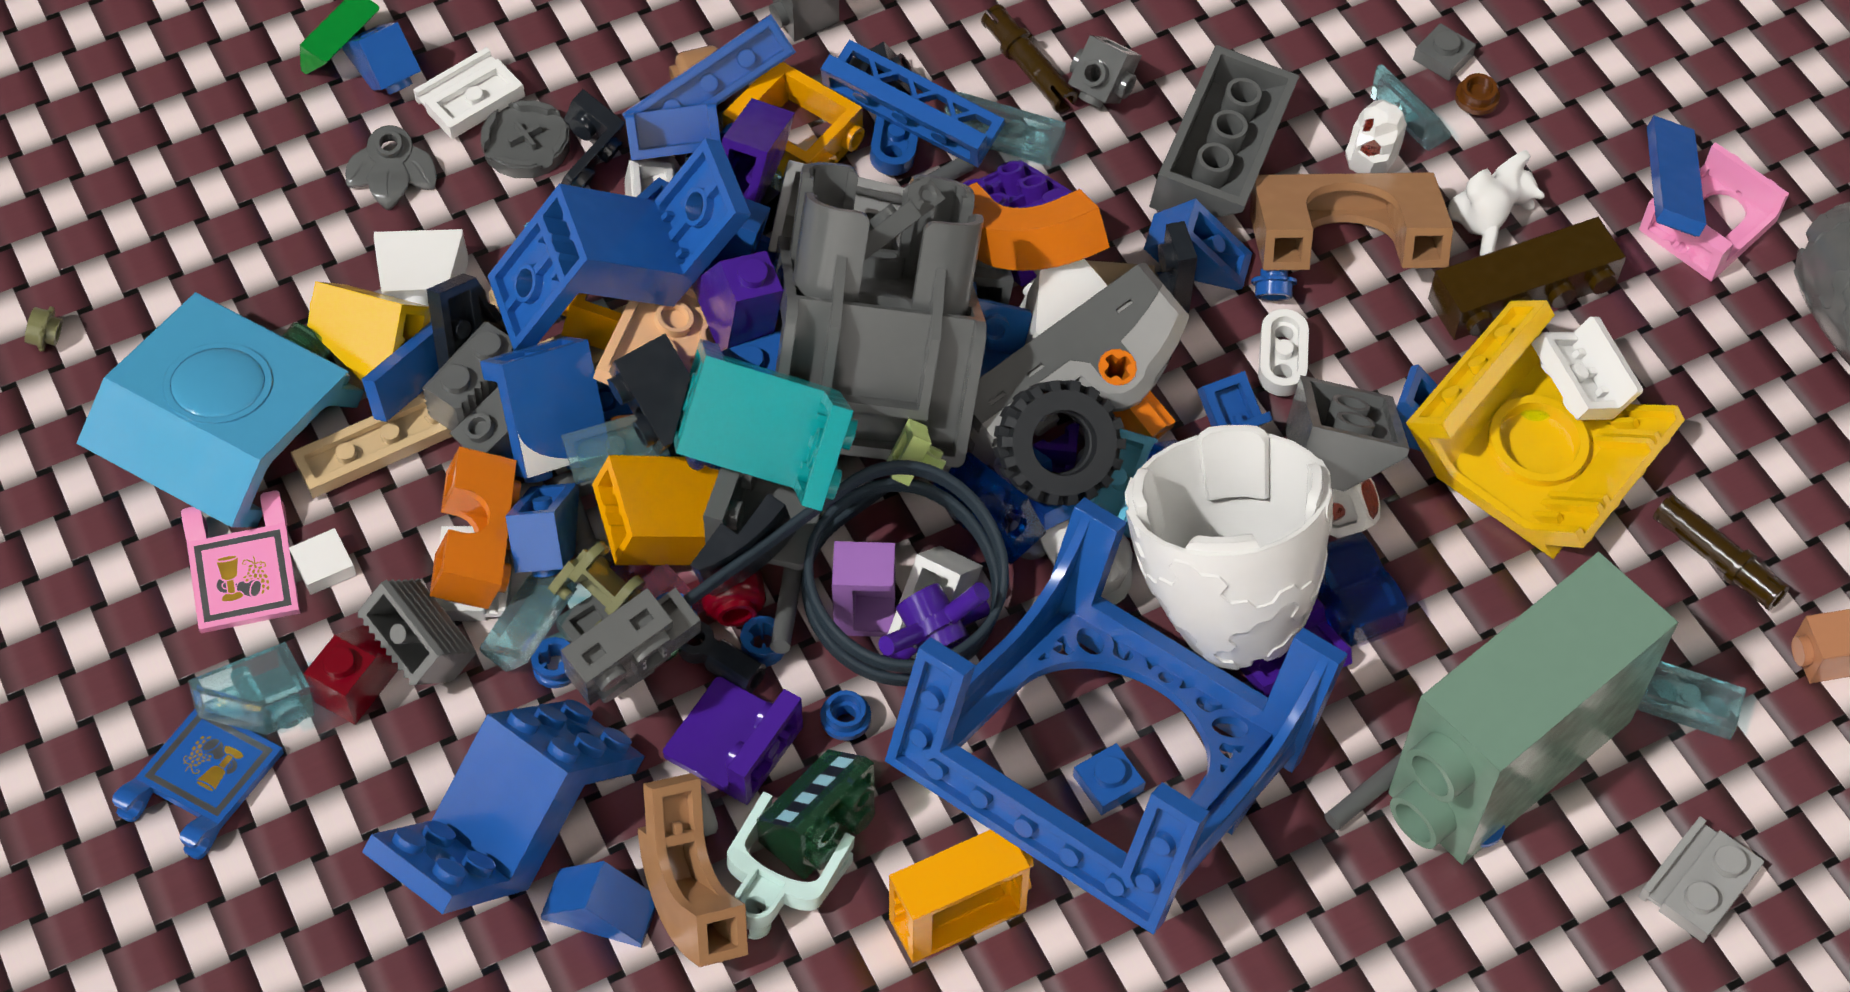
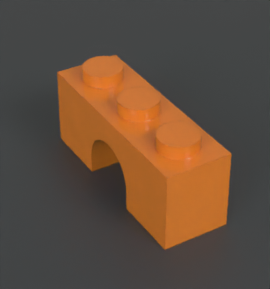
M459 446L446 471L441 513L458 516L466 520L473 527L475 533H463L448 529L435 553L430 588L431 597L489 609L497 593H505L512 570V565L505 563L506 550L509 551L511 549L505 516L518 502L520 496L521 481L514 480L517 460Z

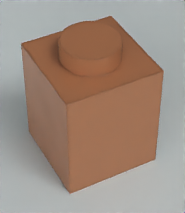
M1850 609L1806 616L1792 639L1793 658L1798 666L1803 667L1809 684L1850 677Z

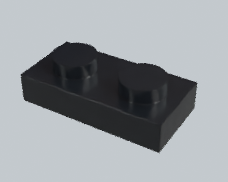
M1185 221L1166 224L1164 244L1158 245V258L1161 268L1160 272H1156L1155 275L1183 309L1189 313L1197 255Z

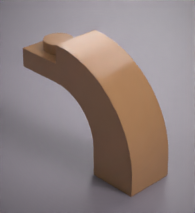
M689 773L643 783L646 826L638 828L641 859L652 900L671 940L682 954L698 967L748 955L745 904L723 888L714 873L708 856L703 826L701 778Z

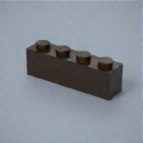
M1598 216L1437 270L1434 274L1428 300L1453 340L1468 335L1479 336L1482 335L1510 301L1547 300L1550 307L1561 308L1571 303L1574 299L1585 295L1607 292L1617 284L1626 256Z

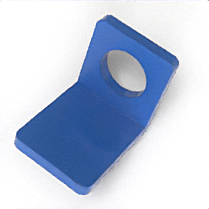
M973 282V286L977 295L976 282ZM978 298L986 321L985 348L1013 354L1025 346L1032 320V311L1026 308Z

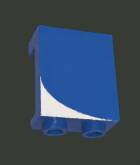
M564 336L480 361L484 380L497 382L513 458L517 460L515 476L524 478L525 483H535L553 477L552 470L565 466L567 469H580L591 466L595 463L594 457L611 452L597 380L593 379L595 371L588 339Z

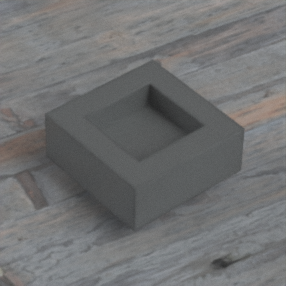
M1440 23L1415 48L1413 60L1449 81L1473 57L1476 44Z

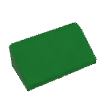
M344 0L300 44L301 71L304 74H308L325 65L379 11V6L371 0Z

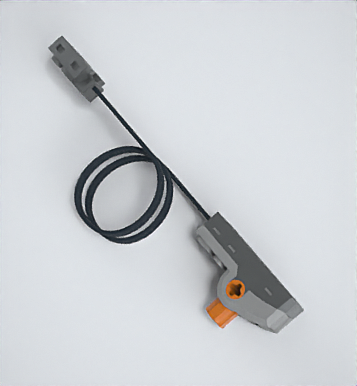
M1145 262L1137 264L980 377L968 442L969 450L983 467L990 465L993 468L996 465H1001L999 458H995L993 447H997V437L994 436L995 426H999L1002 417L999 415L1002 410L1014 401L1012 398L1020 391H1025L1030 388L1029 386L1037 383L1055 380H1072L1081 382V385L1086 387L1092 386L1100 391V397L1109 399L1116 407L1112 411L1115 417H1121L1124 428L1121 429L1153 437L1159 441L1166 432L1173 428L1176 421L1151 391L1172 358V354L1188 322V313ZM1059 413L1044 417L1037 425L1034 433L1037 436H1041L1050 430L1060 420L1057 415ZM1068 415L1072 420L1079 424L1072 416ZM892 460L877 463L856 472L841 482L834 500L825 499L822 511L806 507L686 595L682 596L675 587L659 600H656L648 588L561 649L565 674L589 706L599 699L603 703L613 700L629 686L626 679L633 674L637 678L644 677L671 657V653L701 632V620L691 608L692 605L831 506L817 522L806 547L801 592L808 621L815 635L827 651L849 670L881 684L907 686L915 660L890 658L866 649L847 636L829 616L821 602L814 580L813 564L820 549L834 532L888 492L917 494L933 500L949 510L966 526L977 541L985 557L992 585V601L988 617L975 633L951 649L969 661L988 640L1006 599L1009 584V563L1004 540L994 518L980 498L968 486L950 473L930 464L910 460ZM898 474L913 475L931 480L959 497L973 511L979 521L956 498L929 483L913 479L910 485L907 486L891 479V477L869 483L866 482L879 477Z

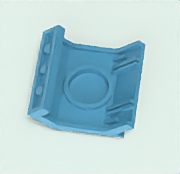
M195 292L103 378L76 444L230 527H257L263 512L262 508L252 502L272 461L321 410L328 406L357 408L364 390L349 383L351 376L348 374V370Z

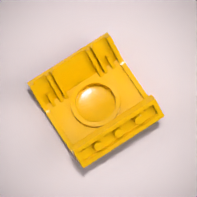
M1510 301L1408 419L1406 424L1438 479L1554 559L1564 546L1584 548L1593 539L1597 530L1612 511L1620 505L1621 500L1636 481L1644 475L1647 467L1663 447L1670 442L1671 437L1685 419L1678 405L1629 404L1614 419L1576 420L1574 415L1564 406L1561 393L1552 378L1542 369L1540 358L1531 345L1555 316L1548 301Z

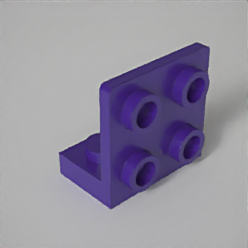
M716 677L663 748V756L671 763L748 805L803 728L802 699L783 689L774 703L766 702L728 680Z

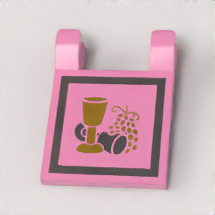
M279 491L265 492L260 495L265 527L208 538L207 521L202 515V511L195 507L182 509L181 516L187 541L200 633L300 614L292 556L289 550L290 543L286 510Z

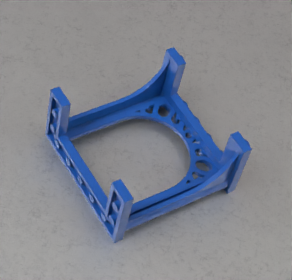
M1084 497L1074 506L1050 580L1014 629L977 665L932 637L918 648L885 762L1154 935L1164 923L1177 890L1278 772L1285 768L1292 773L1300 764L1348 654L1303 627L1292 640L1269 697L1264 696L1101 597L1127 522ZM1078 642L1088 647L1092 651L1096 652L1097 654L1094 655L1084 651L1080 647ZM1062 645L1068 655L1058 653L1061 651ZM1066 669H1096L1132 678L1155 689L1171 700L1187 715L1199 732L1205 746L1208 762L1204 784L1189 799L1161 782L1151 793L1128 854L961 748L1022 687L1037 677ZM1215 725L1216 727L1228 733L1232 737H1227L1219 734L1213 729L1212 726ZM1220 750L1232 753L1231 759L1227 758Z

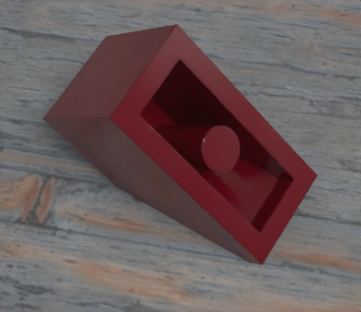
M361 625L335 634L304 672V676L315 703L356 725L397 673L398 663H392V655H386V648H381V641L375 640V633H369V626Z

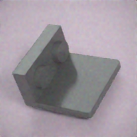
M721 467L703 515L705 542L707 543L721 523L736 534H739L768 493L786 505L790 518H793L806 507L801 505L794 488ZM822 512L796 530V533L768 563L802 570L804 568L808 540L821 518Z

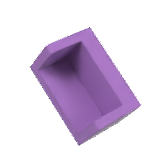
M834 541L832 574L833 621L847 636L882 637L887 635L895 616V543Z

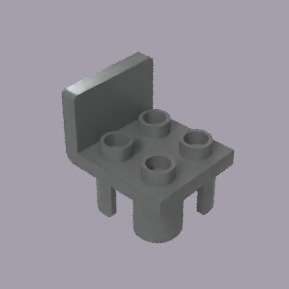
M828 162L803 165L792 237L778 236L774 262L775 272L783 288L780 304L782 329L775 371L841 392L852 408L853 419L858 420V425L851 448L849 450L841 448L840 455L887 460L905 424L910 418L927 426L931 446L940 449L944 453L941 459L946 461L945 467L957 468L962 466L967 454L986 343V321L973 286L984 223L983 215H973L974 191L969 186L955 180L923 174L914 176L910 180L909 185L929 176L945 199L901 233L898 251L880 249L864 261L870 223L865 213L854 210L858 184L856 170L850 165Z

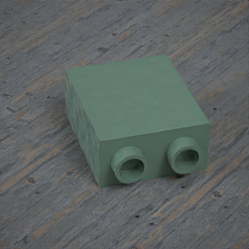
M1597 552L1420 697L1388 794L1392 797L1390 809L1398 826L1419 846L1433 849L1440 843L1461 865L1466 863L1483 848L1481 847L1482 843L1504 825L1507 828L1631 722L1679 622L1600 552Z

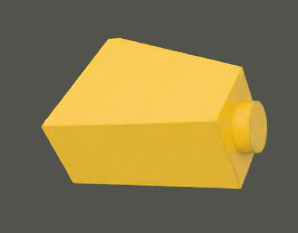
M315 281L307 328L362 381L364 376L430 323L431 316L429 306L350 285Z

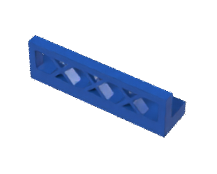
M850 39L838 58L829 54L820 68L822 82L826 87L860 105L863 109L977 168L1005 125L1004 118ZM853 56L869 64L873 76L850 65L849 62ZM877 69H879V70H881V71H883V72H885V73L878 74ZM899 79L908 84L911 96L887 84V82ZM916 89L922 91L923 93L917 94ZM938 99L947 104L950 116L925 102ZM955 109L961 111L962 113L956 114ZM976 119L990 127L984 134L963 122Z

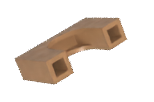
M1434 172L1258 175L1251 191L1250 218L1263 270H1310L1313 229L1321 225L1339 222L1363 224L1384 232L1394 242L1402 268L1449 267L1454 227Z

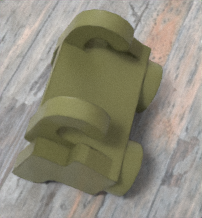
M600 541L589 550L583 549L576 559L568 561L547 589L554 595H558L563 601H567L573 594L567 585L572 581L575 584L580 583L606 607L604 611L610 615L640 594V590L645 586L646 582L639 575L634 576L627 583L610 568L607 559L603 557L609 552L610 548L603 541Z

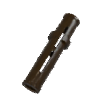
M998 4L989 8L998 22L995 19L992 20L985 12L981 18V23L1001 44L1000 51L1003 55L1017 63L1052 105L1056 113H1063L1070 109L1060 97V94L1073 105L1078 99V94L1034 45L1033 35L1026 28H1020L1003 5Z
M1674 494L1670 495L1669 499L1666 498L1653 515L1654 520L1662 524L1666 529H1669L1681 541L1714 565L1716 569L1724 574L1723 580L1729 585H1738L1768 611L1776 607L1789 591L1790 586L1774 576L1756 561L1757 555L1749 549L1744 551L1735 545L1719 530L1687 507Z

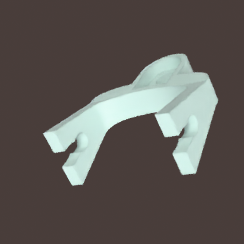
M764 791L727 850V868L736 879L742 882L734 897L745 904L747 929H749L748 938L754 940L761 939L769 933L772 921L784 904L804 911H812L819 908L852 864L853 853L851 850L854 847L855 841L854 836L845 833L822 874L815 881L802 882L793 880L766 868L748 852L771 822V812L768 810L772 806V795Z

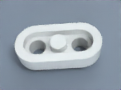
M1278 309L1270 312L1264 318L1261 327L1258 378L1261 386L1266 391L1277 396H1291L1295 394L1300 375L1306 376L1308 370L1309 327L1305 318L1293 310ZM1277 337H1286V338H1288L1289 340H1286V339L1279 340ZM1276 375H1284L1288 378H1281Z

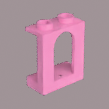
M1716 142L1711 146L1705 164L1700 168L1703 199L1705 200L1712 195L1718 194L1736 199L1745 210L1744 220L1726 237H1723L1707 224L1700 236L1695 237L1657 223L1654 198H1652L1648 203L1639 227L1642 233L1711 282L1777 222L1789 195L1787 191L1779 187L1773 180L1766 178L1743 162L1737 155L1730 153Z

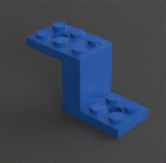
M705 138L655 200L558 184L488 274V279L514 351L537 345L578 293L671 307L676 305L751 216L721 141Z
M567 699L561 702L540 704L520 709L514 708L508 711L487 714L432 820L371 834L362 853L441 914L526 891L530 888L583 787L587 784L635 774L645 756L630 746L632 741L627 735L614 728L601 725L592 718L593 713L587 706L575 700Z

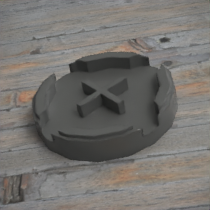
M519 100L509 103L508 109L500 113L497 109L490 114L482 126L480 142L487 163L500 174L512 178H535L548 174L563 163L570 151L571 135L568 124L564 122L556 108L537 100Z

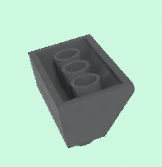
M1215 45L1159 171L1149 207L1163 211L1196 198L1216 218L1243 212L1300 75Z

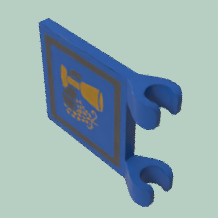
M199 703L141 772L114 793L112 802L118 807L117 815L128 822H134L141 816L153 793L195 815L198 818L187 824L181 831L180 841L185 844L183 848L185 854L199 860L209 852L220 829L283 755V748Z

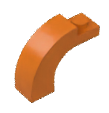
M977 182L969 185L975 194L973 215L980 214L984 217L977 259L987 265L1006 270H1041L1070 264L1110 248L1100 209L1081 189L1042 205L1012 208L995 202Z

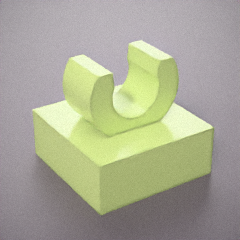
M910 418L887 461L910 460L923 462L942 470L946 464V461L941 459L944 454L943 451L931 446L927 426ZM890 475L891 479L907 486L910 485L914 478L913 475Z

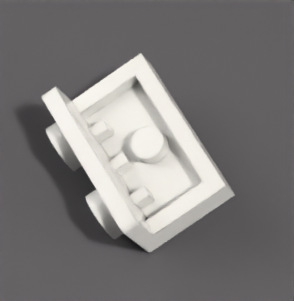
M1589 317L1574 332H1542L1531 343L1540 358L1542 369L1552 378L1563 397L1564 406L1574 415L1576 420L1614 419L1643 392L1641 384L1600 317Z

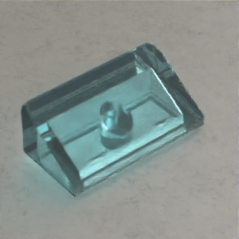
M1380 64L1376 67L1370 97L1374 101L1384 99L1398 106L1403 112L1407 124L1406 131L1420 145L1429 151L1451 137L1450 131L1441 119L1384 65Z
M532 574L528 576L481 644V653L504 671H512L528 663L570 600L569 598L567 601H563L558 595H554L547 589L556 577H534ZM572 581L567 587L574 594L577 590V584Z

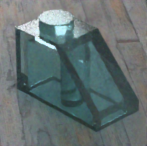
M286 642L188 680L194 708L200 718L268 735L280 729L292 728L300 724L304 719L314 716L310 686Z

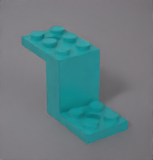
M700 339L690 369V380L673 440L676 454L794 488L802 506L822 511L825 499L834 500L842 477V470L837 469L841 448L846 450L851 448L858 425V420L853 419L852 408L841 392L724 356L719 344Z

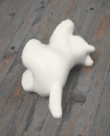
M1527 150L1519 152L1508 159L1492 175L1488 168L1478 172L1467 182L1466 190L1453 197L1449 203L1448 212L1451 220L1462 224L1469 233L1482 236L1480 256L1495 251L1499 229L1506 221L1514 205H1520L1530 211L1534 209L1533 199H1543L1545 197L1544 193L1538 189L1533 173L1524 170V166L1530 159V154Z

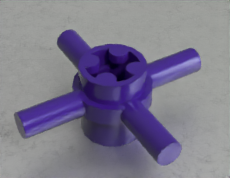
M976 582L950 602L940 583H935L909 596L895 608L906 627L884 635L879 639L878 646L883 656L908 660L917 653L918 648L930 637L949 649L955 648L970 636L965 625L989 615L990 606L986 601L990 597L988 588L983 583Z

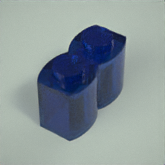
M1358 532L1328 543L1326 568L1317 597L1327 607L1325 609V617L1327 623L1334 631L1341 635L1352 647L1404 626L1408 611L1407 602L1395 580L1383 568L1374 547L1362 532Z

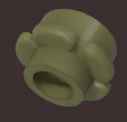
M50 306L48 310L34 307L28 319L25 343L37 346L41 352L45 350L47 344L56 346L61 334L63 319L55 317L56 311L54 307Z

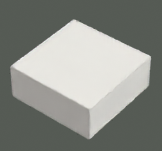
M335 528L289 547L291 556L310 595L356 576L354 565Z

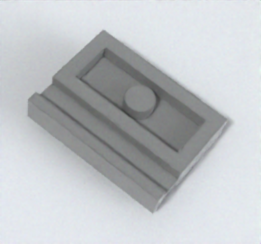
M1700 816L1644 886L1639 898L1643 901L1648 899L1660 907V913L1704 943L1765 861L1721 830L1717 833L1705 824L1707 820Z

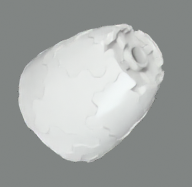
M1252 425L1208 427L1200 432L1199 435L1173 443L1153 455L1141 468L1137 469L1133 478L1130 477L1125 491V501L1128 507L1126 515L1131 540L1140 569L1151 593L1156 596L1176 631L1181 634L1192 650L1216 667L1238 670L1239 668L1252 666L1254 660L1264 659V661L1268 662L1277 657L1280 658L1289 650L1293 638L1305 626L1317 599L1326 568L1327 544L1332 531L1333 490L1331 488L1330 472L1322 459L1317 458L1311 451L1296 442L1266 433L1260 427Z

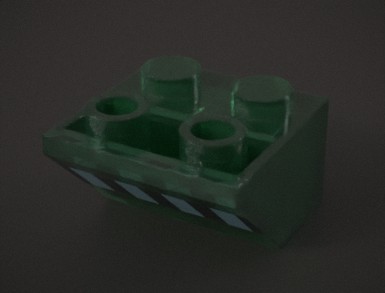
M828 749L756 819L759 843L803 880L816 868L818 870L825 869L844 834L854 833L857 835L870 824L875 815L874 763L865 756Z

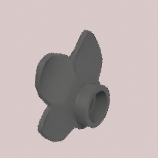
M393 125L382 126L376 129L368 138L367 147L350 158L345 172L347 187L357 188L369 185L374 199L386 210L393 209L403 197L409 184L420 189L433 190L437 180L435 166L430 155L426 151L414 147L409 134L404 129ZM388 141H395L397 143V146L390 151L381 148L383 143Z

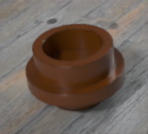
M1475 73L1467 76L1459 83L1455 93V100L1457 105L1469 114L1486 115L1497 108L1500 92L1493 78L1485 74Z

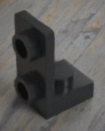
M582 89L572 100L564 122L570 126L577 137L590 141L593 145L567 172L561 184L586 188L596 174V171L593 170L594 166L600 160L608 163L622 146L623 142L618 137L625 122Z

